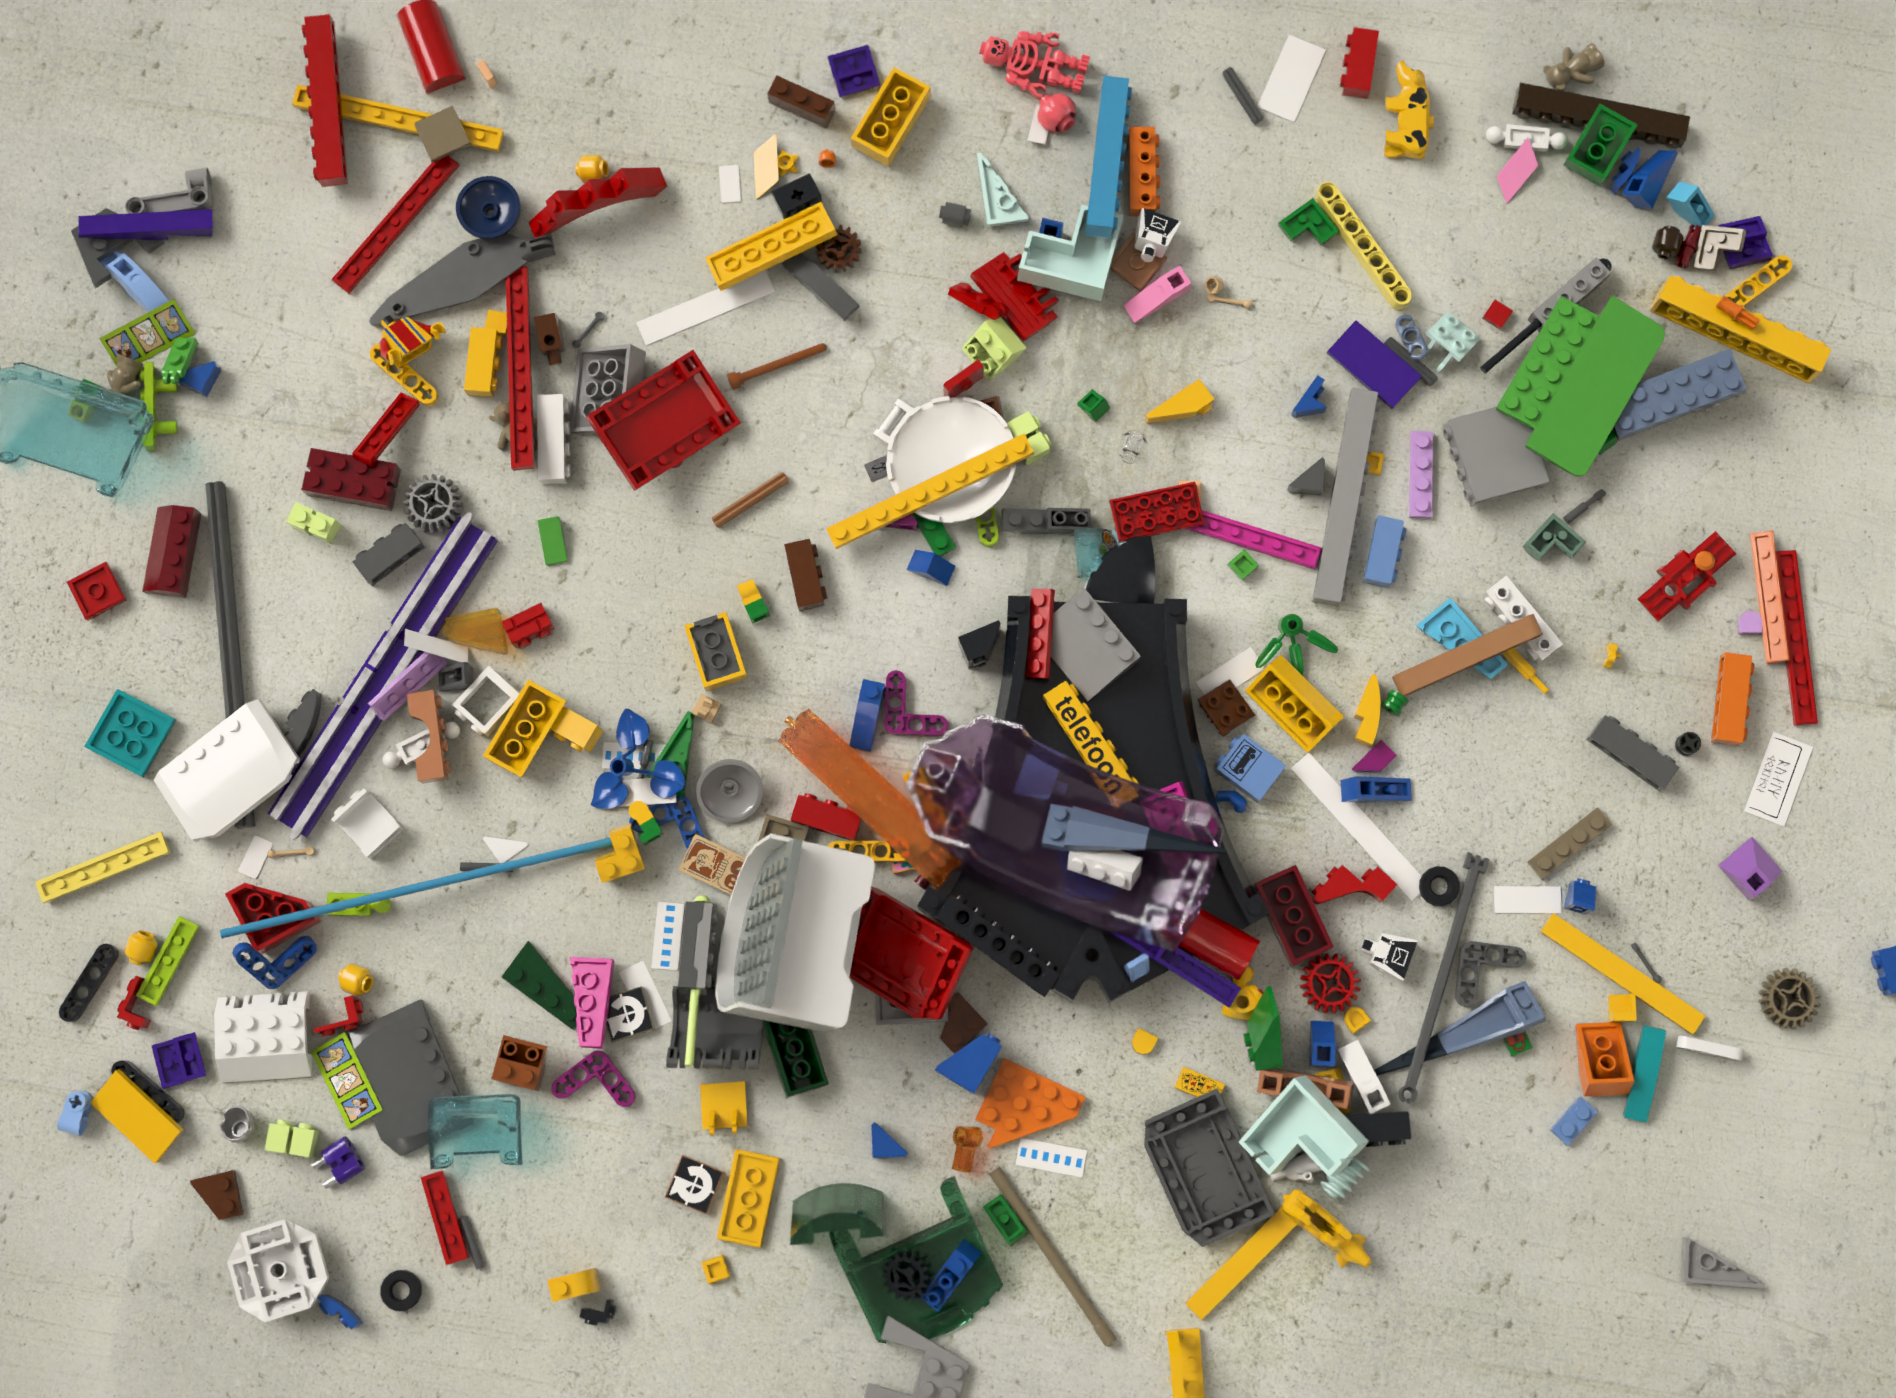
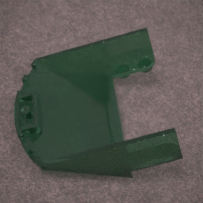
M955 1176L944 1180L940 1186L941 1195L951 1214V1218L862 1258L851 1233L847 1229L838 1228L829 1232L834 1252L879 1343H887V1340L881 1339L887 1315L920 1335L932 1339L946 1334L974 1318V1314L983 1306L985 1308L990 1303L989 1300L992 1296L999 1292L1003 1286ZM963 1239L982 1252L938 1312L920 1298V1294L915 1300L910 1296L907 1301H904L903 1295L897 1299L896 1292L893 1291L889 1294L888 1291L891 1287L883 1285L887 1278L881 1276L884 1271H887L883 1268V1265L889 1262L888 1258L891 1255L895 1256V1253L899 1250L903 1254L906 1249H909L910 1255L917 1251V1258L925 1257L923 1264L930 1265V1268L926 1271L932 1274V1277L928 1279L930 1283Z

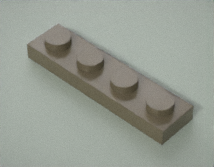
M1597 807L1527 863L1539 878L1543 879L1612 824Z

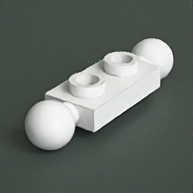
M1507 124L1505 131H1502L1498 126H1492L1486 132V138L1490 143L1495 144L1504 140V148L1519 149L1527 138H1529L1534 151L1547 152L1549 145L1556 150H1561L1568 143L1567 136L1564 133L1558 132L1549 136L1550 128Z
M453 721L445 723L446 729L442 730L443 739L456 738L460 734L459 725ZM429 729L396 744L399 752H387L382 759L384 766L394 769L399 766L401 760L406 765L415 762V759L421 756L429 746Z

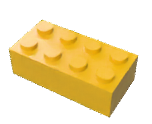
M893 67L851 137L852 148L889 167L929 101L931 87Z

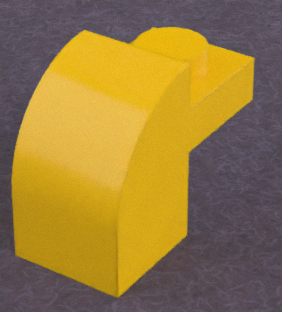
M596 1268L547 1280L552 1302L600 1291Z

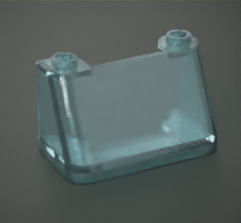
M514 1094L438 1097L431 1100L428 1105L430 1168L444 1169L451 1166L454 1161V1155L500 1153V1160L506 1165H523L520 1098Z

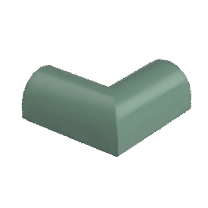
M1553 513L1523 545V548L1532 558L1539 561L1555 545L1572 559L1586 541Z

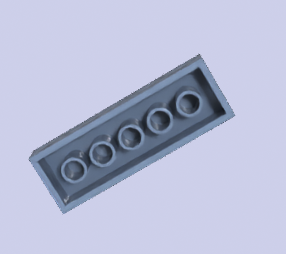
M1731 348L1640 382L1613 427L1618 441L1744 394L1746 386Z

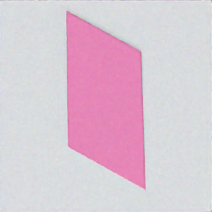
M1529 138L1525 140L1497 175L1506 204L1538 166Z

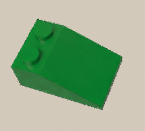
M1599 104L1563 166L1601 186L1638 124Z
M1271 986L1266 987L1247 1022V1033L1243 1034L1245 1047H1249L1247 1049L1249 1062L1254 1063L1256 1071L1283 1067L1280 1015Z

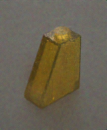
M498 608L445 618L446 625H443L444 635L446 638L449 637L452 643L503 655L508 654L504 627L501 623L502 615Z

